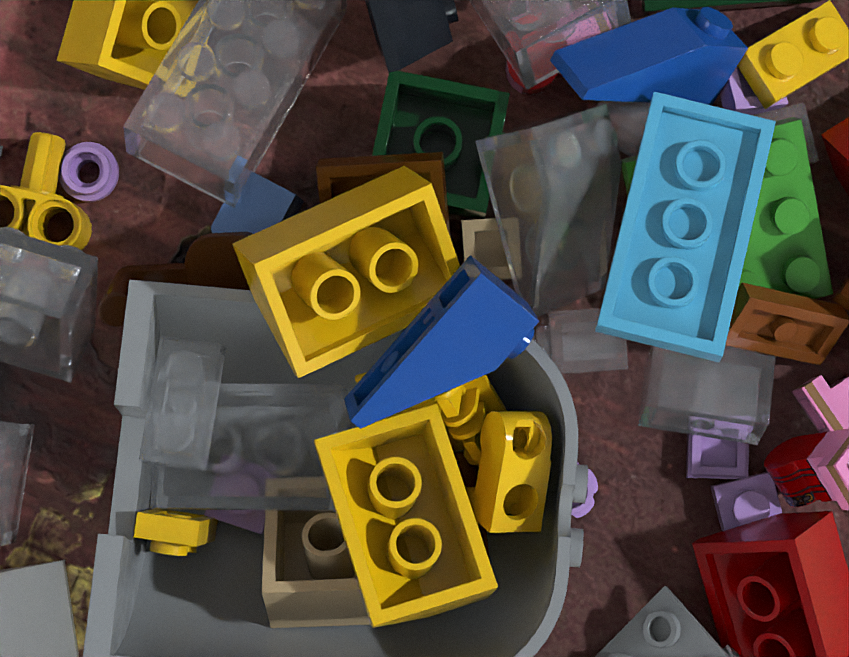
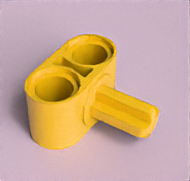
M44 132L33 133L30 137L20 186L11 185L9 187L0 185V201L10 200L14 207L12 222L6 228L0 230L1 244L59 256L76 254L88 244L92 235V224L88 215L79 206L55 194L66 146L65 139ZM59 212H69L74 221L71 235L64 241L52 242L47 234L49 220Z

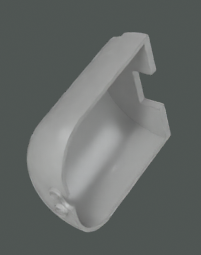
M129 279L114 406L122 415L108 534H98L83 657H533L546 642L556 625L567 592L569 567L580 568L583 552L584 532L583 529L571 528L572 503L585 504L588 465L577 464V415L571 393L558 367L549 355L532 339L520 355L513 359L507 357L495 371L486 374L507 411H541L547 416L552 432L550 454L552 462L541 532L489 533L487 531L489 561L498 588L488 599L431 617L372 628L371 625L271 628L262 596L264 533L259 534L218 520L215 541L198 546L197 553H187V556L167 555L149 551L151 540L133 537L137 512L163 508L204 515L223 457L282 475L281 482L325 480L314 440L357 427L350 421L344 398L357 384L355 375L368 372L405 329L298 379L258 308L251 290Z

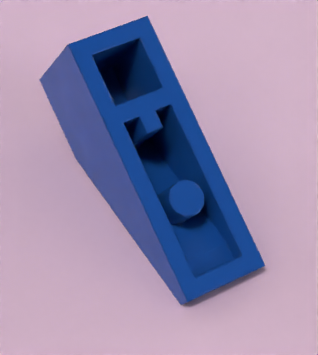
M673 7L555 50L550 61L582 100L650 103L653 93L658 92L713 105L748 50V47L731 30L733 24L730 19L718 10L710 7H702L700 10Z
M470 255L344 398L350 421L361 429L495 371L507 357L513 359L526 349L534 336V327L539 322L537 316L527 301Z

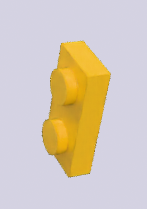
M831 0L748 47L737 67L764 109H767L849 60V29Z
M163 508L137 512L133 537L151 540L149 549L151 552L187 556V553H197L198 546L215 541L218 520L202 514Z

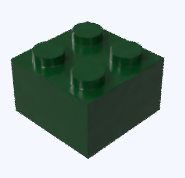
M398 70L390 72L372 156L443 152L448 213L474 219H485L510 93Z

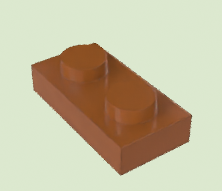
M742 282L737 291L726 345L821 365L849 324V316L840 304Z

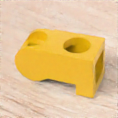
M492 411L485 417L481 428L480 445L482 453L476 487H467L466 491L476 522L489 533L541 532L552 462L550 460L552 432L549 420L541 411Z

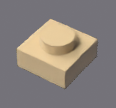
M521 216L461 220L464 262L471 255L500 280L526 277Z

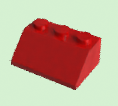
M832 511L780 513L699 538L692 543L722 649L729 645L741 657H849V570Z

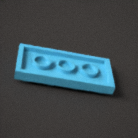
M653 93L595 332L720 362L726 345L776 121L667 94Z

